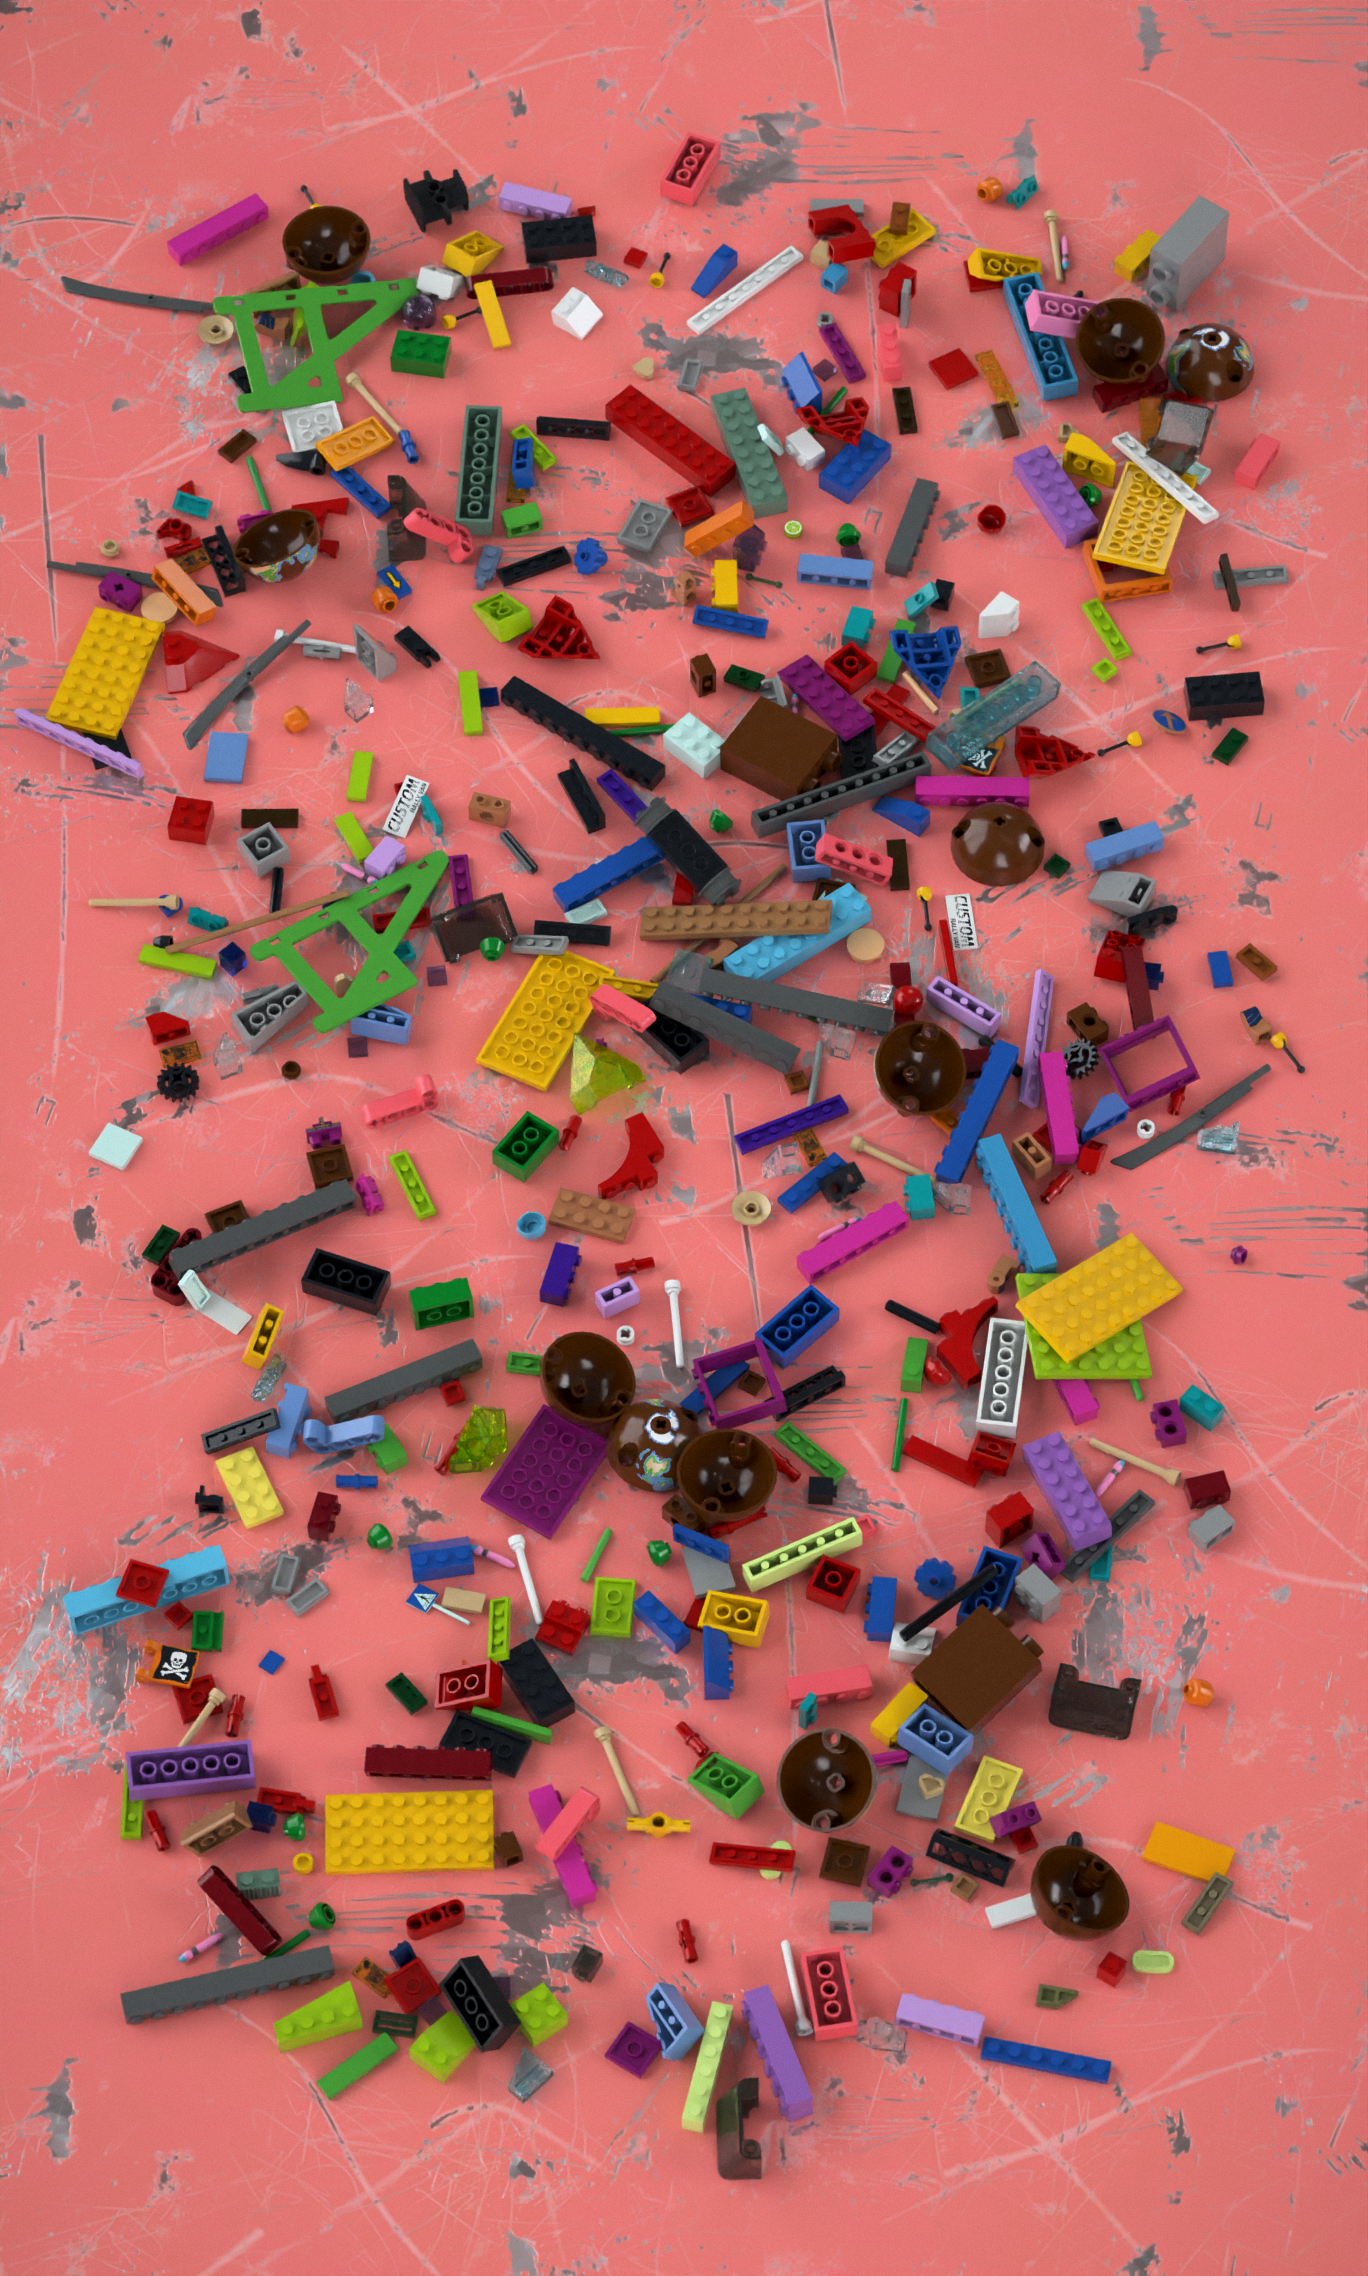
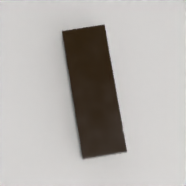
M910 387L892 388L899 435L917 433L918 428Z
M1227 553L1221 554L1218 563L1232 612L1239 611L1241 603Z
M242 809L241 828H259L268 822L274 828H298L299 809Z
M905 839L886 840L887 856L893 858L890 890H910Z

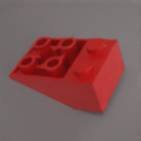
M1108 930L1097 956L1094 976L1125 983L1121 948L1141 945L1143 949L1145 938H1141L1138 935L1123 934L1117 930Z

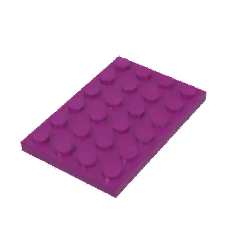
M543 1404L482 1494L481 1501L551 1540L606 1457V1439L584 1426L564 1420L550 1407Z

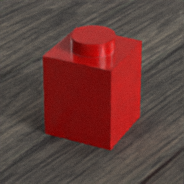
M1108 1951L1098 1966L1097 1978L1115 1988L1126 1972L1127 1961Z

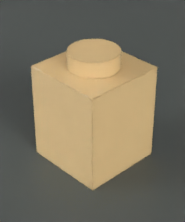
M820 240L811 251V263L824 270L832 263L827 255L828 243Z

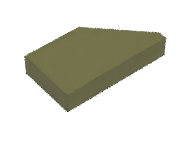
M1039 1984L1036 2006L1058 2010L1078 1997V1991Z

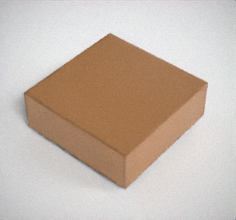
M962 1873L950 1888V1892L968 1903L980 1887V1884Z

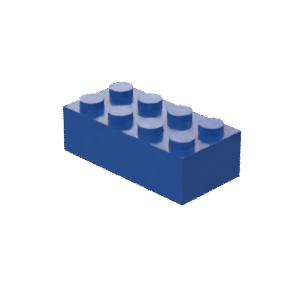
M863 428L858 447L847 443L819 474V488L849 505L891 459V444Z
M810 1284L755 1333V1340L762 1339L768 1357L784 1370L839 1321L840 1308Z
M986 1546L983 1547L971 1578L990 1564H994L997 1567L998 1574L962 1600L957 1613L956 1626H959L981 1604L990 1612L996 1606L1001 1607L1006 1612L1015 1589V1578L1022 1571L1023 1558Z

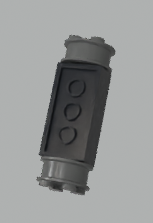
M657 796L650 802L651 806L637 813L634 826H639L645 833V838L695 890L699 897H704L711 906L725 904L724 900L729 896H735L740 891L739 887L742 880H737L730 873L731 868L728 867L676 809H672L665 802V797L659 798Z

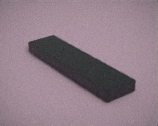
M563 545L497 569L496 571L501 583L506 587L572 562L569 553Z
M535 920L534 935L567 936L569 943L610 946L612 927Z
M271 1408L202 1434L205 1453L209 1455L281 1428L277 1409Z

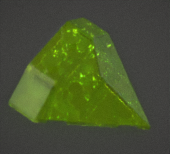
M574 1031L569 1099L578 1115L596 1107L597 1102L626 1087L631 1089L646 1081L637 1063Z
M473 1405L472 1415L466 1421L456 1444V1447L459 1449L449 1460V1470L452 1474L482 1472L486 1467L488 1468L492 1465L499 1453L502 1454L507 1449L508 1438L505 1409L500 1407L496 1409L495 1407L481 1406L479 1408Z

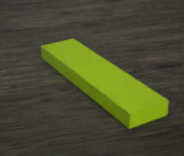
M1097 597L1082 603L1081 608L1114 661L1116 662L1131 656L1132 650L1102 603H1100L1099 598Z
M477 671L458 672L464 736L482 735L483 726Z
M147 944L143 945L138 958V962L141 964L211 980L218 965L217 960L178 951L167 954L166 949Z
M407 1150L388 1156V1160L418 1221L437 1215V1211Z
M510 1596L490 1600L488 1660L491 1659L493 1662L509 1660Z
M125 1760L120 1838L121 1840H142L144 1800L130 1801Z

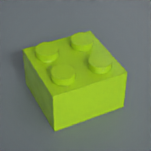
M544 1982L510 2004L521 2021L518 2028L533 2048L569 2025L567 2012Z

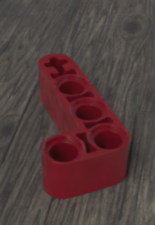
M196 1228L187 1229L172 1250L178 1247L183 1248L194 1240H202L201 1232ZM168 1254L151 1278L152 1291L156 1297L174 1306H181L186 1302L187 1297L179 1287L178 1283L180 1281L174 1271H168L172 1269L168 1263Z

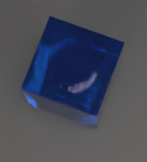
M231 942L218 952L220 966L232 977L247 966L246 953L234 942Z
M1144 962L1148 987L1150 990H1158L1159 983H1163L1164 972L1160 971L1161 964Z
M249 1801L246 1811L253 1826L250 1830L270 1834L271 1827H275L277 1822L274 1806Z

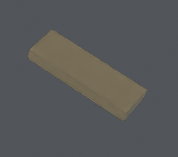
M1215 1872L1182 1920L1181 1925L1199 1936L1234 1883Z

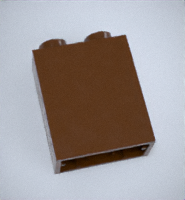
M763 696L759 697L720 747L721 770L781 801L820 788L822 785L820 778L826 771L831 774L834 773L842 759V754L837 751V734Z
M981 1604L911 1672L913 1682L929 1695V1698L954 1723L974 1736L1042 1671L1041 1661L1038 1658L1044 1651L1027 1634L1019 1640L1009 1630L1015 1624L1014 1621L999 1606H996L990 1612Z

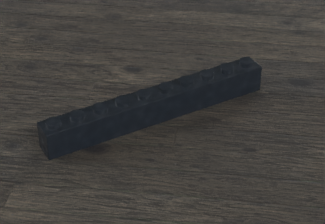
M513 676L501 689V701L506 706L514 708L521 715L527 716L536 724L547 728L551 733L561 736L566 742H571L581 751H586L596 760H601L611 769H616L626 778L636 781L641 787L652 791L665 777L664 764L520 678Z

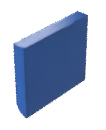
M270 1650L258 1666L273 1675L285 1658Z

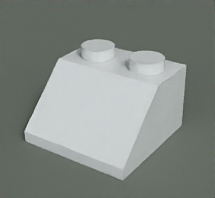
M435 266L421 267L416 288L420 289L423 294L431 295L434 293L438 295L437 298L448 300V298L455 297L464 280V276Z
M574 287L570 289L551 311L553 324L580 340H583L603 316V313L588 295Z
M1001 591L979 615L978 637L981 639L1008 636L1011 631H1015L1019 625L1020 602Z
M896 1622L891 1638L889 1660L919 1665L933 1651L937 1629L926 1627L905 1642L899 1636V1632L909 1624Z

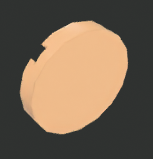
M164 592L150 594L141 604V614L145 619L162 622L166 625L177 616L178 607Z
M861 928L849 935L846 950L854 961L872 963L873 960H878L884 952V939L881 934L873 929Z

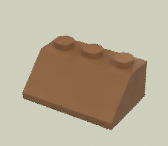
M298 272L282 274L256 287L249 288L243 294L300 289V274ZM287 295L286 300H295L294 295ZM269 311L252 312L251 314L255 318Z
M237 1800L229 1801L224 1804V1807L217 1811L209 1812L201 1820L191 1822L187 1828L182 1830L180 1843L181 1846L200 1857L253 1826L245 1806Z

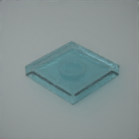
M677 948L665 982L678 989L701 995L702 992H699L703 969L704 967L711 969L714 959Z

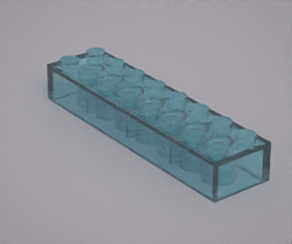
M1034 661L928 733L925 748L952 771L993 743L998 737L1003 736L1016 727V725H1019L1058 698L1061 683L1038 662Z

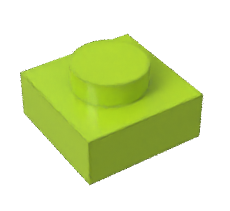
M1105 657L1092 666L1091 672L1104 683L1118 673V668Z

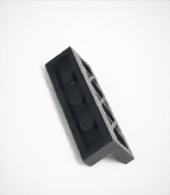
M539 416L536 420L537 435L609 441L611 422Z
M222 525L216 526L215 535L203 538L202 544L225 597L246 591L245 579L234 559L232 548ZM218 542L216 549L208 546V543ZM216 555L224 557L222 562L215 561L214 558ZM222 568L230 571L228 576L220 574ZM230 582L235 584L236 588L227 590L226 585Z
M575 759L569 760V769L558 773V780L587 833L590 834L606 828L605 813Z
M832 1365L782 1391L784 1397H786L787 1411L772 1415L777 1422L844 1387L846 1376L842 1370L837 1372ZM830 1373L833 1374V1375H831V1376H829V1377H827V1378L824 1379V1376H826V1375H828V1374H830ZM793 1392L797 1393V1394H795V1395L789 1397V1395L792 1394ZM773 1396L765 1400L764 1402L773 1400Z
M940 1828L933 1833L925 1855L1001 1887L1005 1886L1009 1872L1016 1859ZM935 1842L943 1845L946 1853L939 1855L932 1852ZM957 1851L962 1853L966 1861L956 1862L952 1853ZM976 1859L980 1860L985 1869L977 1871L973 1868L971 1862ZM997 1867L1004 1870L1002 1879L994 1878L991 1869Z

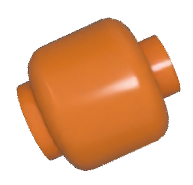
M988 177L977 185V195L984 202H992L1003 193L1002 184L995 177Z
M380 586L373 591L371 602L379 612L389 613L396 608L398 597L388 586Z
M294 706L283 714L284 721H282V724L287 731L291 730L293 733H298L309 725L308 720L310 717L303 706L301 708Z
M1191 1678L1183 1686V1697L1188 1704L1205 1707L1214 1698L1213 1687L1208 1681Z

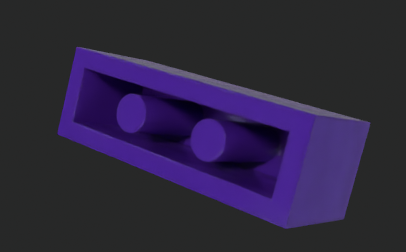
M559 1242L555 1243L540 1289V1302L563 1307L565 1300H569L571 1294L569 1287L571 1283L574 1284L575 1269L580 1267L582 1255H579V1247Z

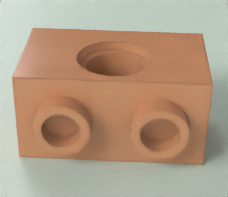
M478 792L473 793L468 806L469 820L506 828L511 815L510 800Z
M1029 1132L1012 1141V1155L1035 1181L1051 1171V1157Z

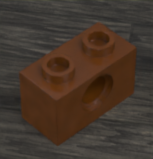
M707 653L690 659V682L699 698L716 692V669Z
M1087 1002L1067 1012L1066 1023L1080 1041L1082 1038H1085L1087 1042L1090 1040L1094 1046H1097L1108 1040L1109 1027L1107 1023L1098 1017L1095 1008L1090 1007Z
M677 1494L662 1506V1518L672 1527L677 1523L700 1534L706 1530V1521H704L703 1517Z

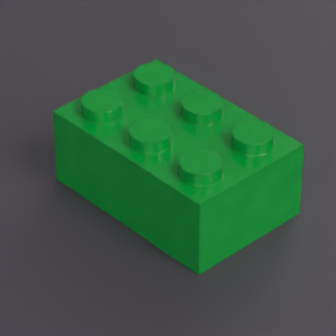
M398 330L390 356L391 371L444 378L452 351L451 337Z
M526 1111L492 1151L493 1164L525 1183L558 1145L559 1130Z
M467 1277L462 1279L455 1278L444 1283L438 1282L427 1287H416L409 1291L410 1311L416 1331L474 1317L473 1297Z

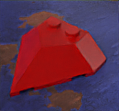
M863 397L846 399L844 412L819 416L813 405L796 408L795 411L800 419L816 433L858 447L869 412V406Z
M556 595L546 607L544 617L530 636L527 634L517 648L532 658L600 659L580 619L575 615L572 604Z
M181 630L163 632L162 634L168 694L190 691L193 685L199 681H205L224 668L226 663L240 657L239 654Z
M1016 725L1015 757L1023 777L1042 779L1095 757L1094 753H1084L1078 749V746L1051 735L1048 737L1041 734L1040 729L1036 727Z

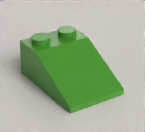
M716 1752L687 1778L688 1783L722 1812L735 1819H738L765 1792L757 1774Z

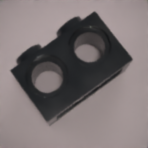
M853 1161L816 1183L828 1203L833 1201L839 1203L846 1198L845 1194L857 1192L862 1188L861 1184L866 1181ZM848 1174L853 1177L852 1184L847 1181ZM832 1184H835L837 1187L836 1194L831 1191Z

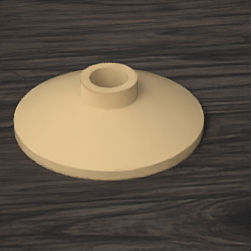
M221 315L208 316L198 326L199 337L209 344L224 343L234 333V326L231 320Z
M746 1191L735 1197L731 1210L734 1218L739 1223L747 1226H756L768 1219L771 1213V1204L762 1193Z

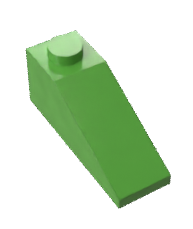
M908 1337L901 1378V1391L921 1393L928 1339Z

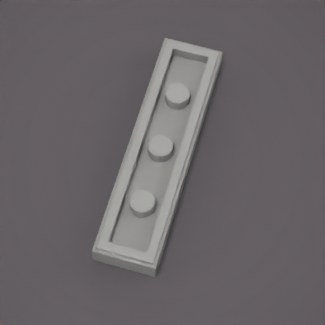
M1286 565L1232 569L1236 588L1288 584L1289 582ZM1213 571L1215 590L1225 589L1221 571Z

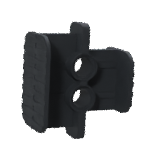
M457 169L453 170L452 178L443 181L433 179L429 170L423 172L424 180L410 184L407 178L403 179L405 200L422 232H426L425 224L444 219L447 225H451L452 215L449 209L463 205L466 211L469 210L467 187Z

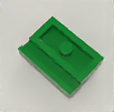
M194 1611L191 1650L205 1652L218 1650V1652H222L224 1611Z

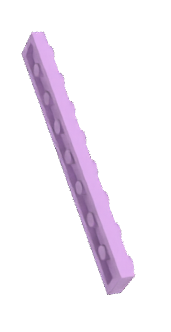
M18 707L14 712L17 722L25 727L138 779H141L144 775L142 764L136 759H129L121 752L116 753L106 745L95 743L91 738H84L73 730L64 729L58 723H51L43 716L38 717L28 709L23 710Z
M1039 969L1035 973L1019 1101L1031 1109L1037 1108L1041 1084L1037 1061L1039 1053H1044L1046 1048L1055 978L1043 969Z

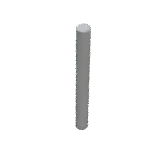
M817 1041L806 1107L815 1104L824 1048L823 1041Z

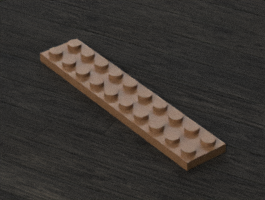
M832 900L716 904L713 906L644 907L639 936L641 941L829 934L833 902Z

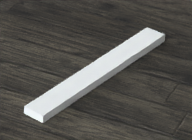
M789 246L687 320V326L700 335L802 261L803 255L793 246Z
M1128 432L1113 438L1112 443L1203 524L1219 517L1217 510Z

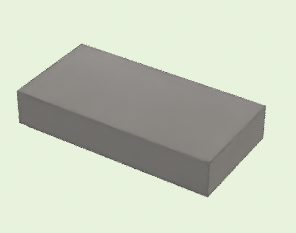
M685 359L678 383V390L696 392L703 368V361Z
M280 1554L270 1588L271 1592L291 1596L301 1557Z
M316 1577L285 1600V1604L299 1618L330 1594V1590Z

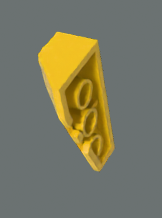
M977 247L967 259L969 273L980 279L1002 281L1005 278L1034 272L1042 275L1039 258Z

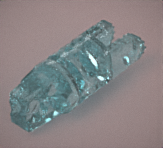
M591 260L585 263L584 272L610 285L622 287L629 280L626 274L602 263Z
M278 1354L272 1356L259 1380H257L251 1394L254 1401L263 1402L272 1392L286 1369L287 1364L285 1362L279 1363L281 1357Z

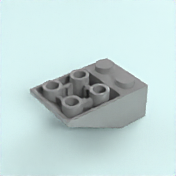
M1103 870L1087 900L1124 916L1131 917L1145 912L1155 895L1157 880L1140 873Z

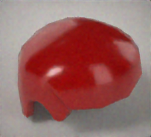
M986 505L977 517V526L987 534L998 533L1006 522V513L997 505Z
M913 986L900 987L895 993L893 1003L897 1012L903 1015H914L920 1012L923 1004V995L920 990Z
M930 1356L923 1368L925 1378L935 1385H946L952 1379L951 1373L940 1366V1361L933 1362V1356Z

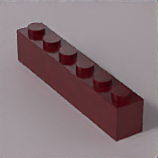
M374 1744L372 1747H366L364 1772L370 1777L491 1781L493 1756L485 1748L467 1751L466 1748L456 1747L455 1750H446L447 1748L445 1747L426 1749L424 1746H414L413 1749H408L402 1745H393V1748H385L384 1745Z

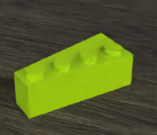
M350 1980L273 2023L281 2053L363 2028L362 2017Z

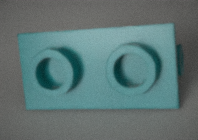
M1035 175L1025 178L1017 187V190H1013L1007 195V203L1015 204L1016 210L1039 190Z
M200 907L189 908L188 924L209 932H214L228 926L229 920H226L224 916L211 915L210 912L202 910Z

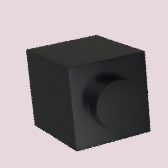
M937 579L935 585L939 598L930 607L948 611L954 596L955 583Z
M809 1476L808 1504L833 1505V1497L837 1498V1485H833V1477Z

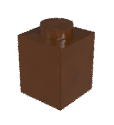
M513 1831L509 1833L502 1832L493 1838L494 1848L503 1868L523 1861L522 1850Z

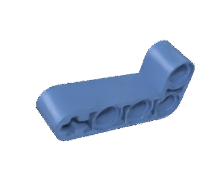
M371 1415L330 1426H325L319 1420L309 1419L304 1422L303 1442L317 1454H329L378 1442L384 1439L385 1419L379 1415Z

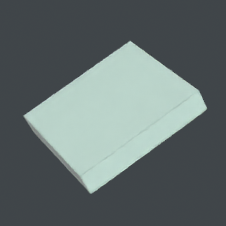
M108 1122L90 1149L89 1156L123 1171L143 1142V1139Z

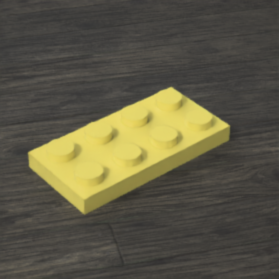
M253 1446L215 1461L246 1530L284 1515L280 1502Z
M984 1755L955 1822L954 1830L993 1844L996 1836L989 1819L1008 1810L1023 1774V1769Z

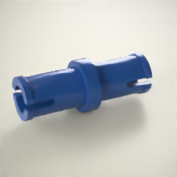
M409 430L400 431L398 435L402 442V451L405 452L408 463L414 464L419 460L416 444L412 441Z
M355 1474L354 1476L337 1475L336 1487H354L355 1490H359V1488H377L378 1476H360V1474Z

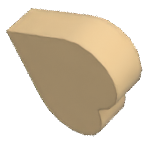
M645 357L632 366V370L645 380L651 379L654 375V360L652 358Z
M1064 422L1059 427L1058 442L1067 443L1072 432L1080 434V432L1074 429L1071 423Z
M341 973L334 978V990L337 995L349 989L355 979L354 976H347Z
M927 1773L919 1777L918 1786L925 1800L944 1792L945 1783L941 1778H933L932 1775Z

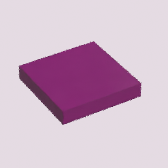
M628 2021L605 2053V2058L641 2079L663 2047L661 2040Z

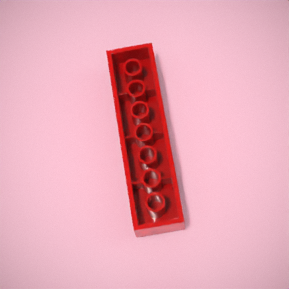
M631 384L605 405V415L609 422L694 486L699 485L702 492L710 498L736 477L735 462Z

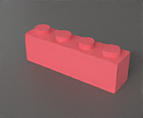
M868 1664L789 1677L786 1678V1690L790 1708L799 1709L809 1692L817 1695L818 1706H824L831 1702L842 1703L854 1698L865 1699L868 1696H872V1682Z

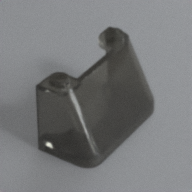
M1166 399L1165 401L1162 400L1157 407L1158 415L1162 416L1157 434L1154 437L1151 436L1146 443L1147 450L1145 454L1182 476L1202 453L1214 411L1206 406Z
M388 475L389 501L392 505V510L396 509L399 517H402V519L390 521L387 525L389 561L421 560L426 555V537L408 530L403 520L415 508L426 510V502L404 477Z
M502 892L482 897L426 918L444 961H449L450 964L461 961V956L480 949V942L487 937H497L507 944L514 941L513 937L518 936Z
M1060 1663L1051 1697L1048 1715L1049 1722L1053 1726L1116 1740H1125L1131 1732L1142 1680L1125 1678L1121 1681L1119 1689L1080 1681L1079 1671L1075 1666Z
M745 2078L716 2102L718 2173L723 2179H762L761 2145L755 2140L744 2139L743 2118H749V2112L754 2107L759 2108V2078Z

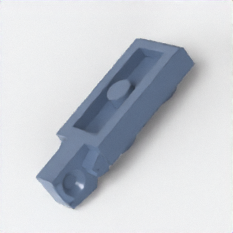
M490 545L484 546L474 579H477V590L484 591L486 582L493 581L503 554V548Z

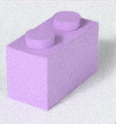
M386 835L365 859V872L378 880L394 873L396 867L406 859L405 845Z
M631 1276L595 1292V1304L604 1319L640 1303V1291Z

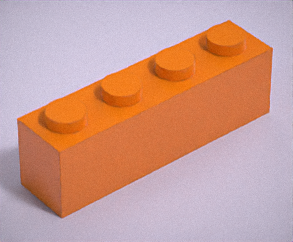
M744 500L738 502L685 532L684 548L697 558L752 527L754 510Z
M172 558L154 566L151 579L196 627L213 620L217 606Z

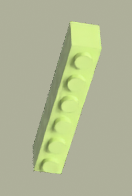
M851 1517L743 1564V1577L753 1593L817 1565L823 1554L833 1558L863 1545L862 1531L854 1517Z
M712 2001L682 2116L683 2129L700 2133L704 2131L733 2019L732 2005Z

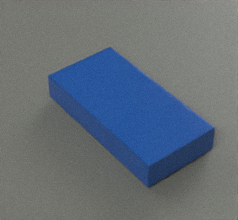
M1227 951L1209 952L1207 958L1213 987L1233 986Z

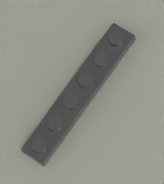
M1139 1489L1109 1518L1112 1526V1537L1087 1548L1074 1551L1064 1561L1066 1567L1060 1574L1071 1583H1074L1110 1546L1114 1545L1155 1505V1501Z

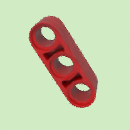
M453 1899L409 1916L406 1921L407 1935L412 1940H421L460 1925L465 1920L463 1902ZM453 1910L460 1911V1913L456 1915L452 1914L451 1912ZM433 1918H440L438 1922L431 1921ZM414 1925L421 1926L419 1929L416 1930L411 1928Z

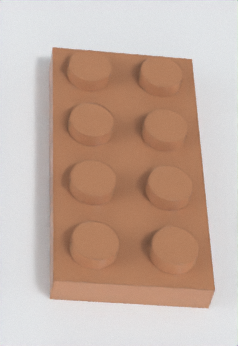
M560 1188L549 1216L548 1224L624 1244L636 1213V1208Z

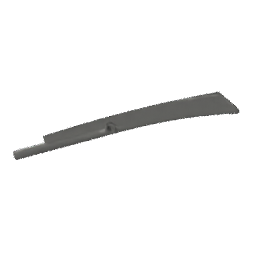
M61 276L65 291L151 307L202 312L203 309L214 311L213 303L122 291Z
M53 561L47 562V568L105 578L112 571L137 584L159 588L151 579L152 574L83 562H76V565ZM196 584L215 605L223 607L218 589Z
M306 619L288 637L282 636L233 680L183 732L188 750L194 747L222 710L311 626L309 620Z
M1265 1064L1174 1128L1152 1141L1112 1159L1110 1162L1132 1170L1158 1155L1251 1091L1252 1087L1250 1084L1271 1070L1270 1065Z

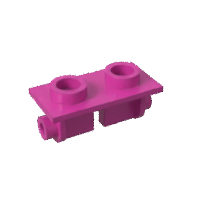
M262 510L252 516L251 514L241 515L237 519V525L241 524V526H238L239 532L244 533L254 523L273 514V511Z
M362 1173L356 1182V1191L361 1197L363 1208L366 1210L367 1215L370 1216L373 1210L377 1212L383 1211L384 1202L380 1194H373L379 1191L374 1178H371V1176L365 1177L364 1173Z

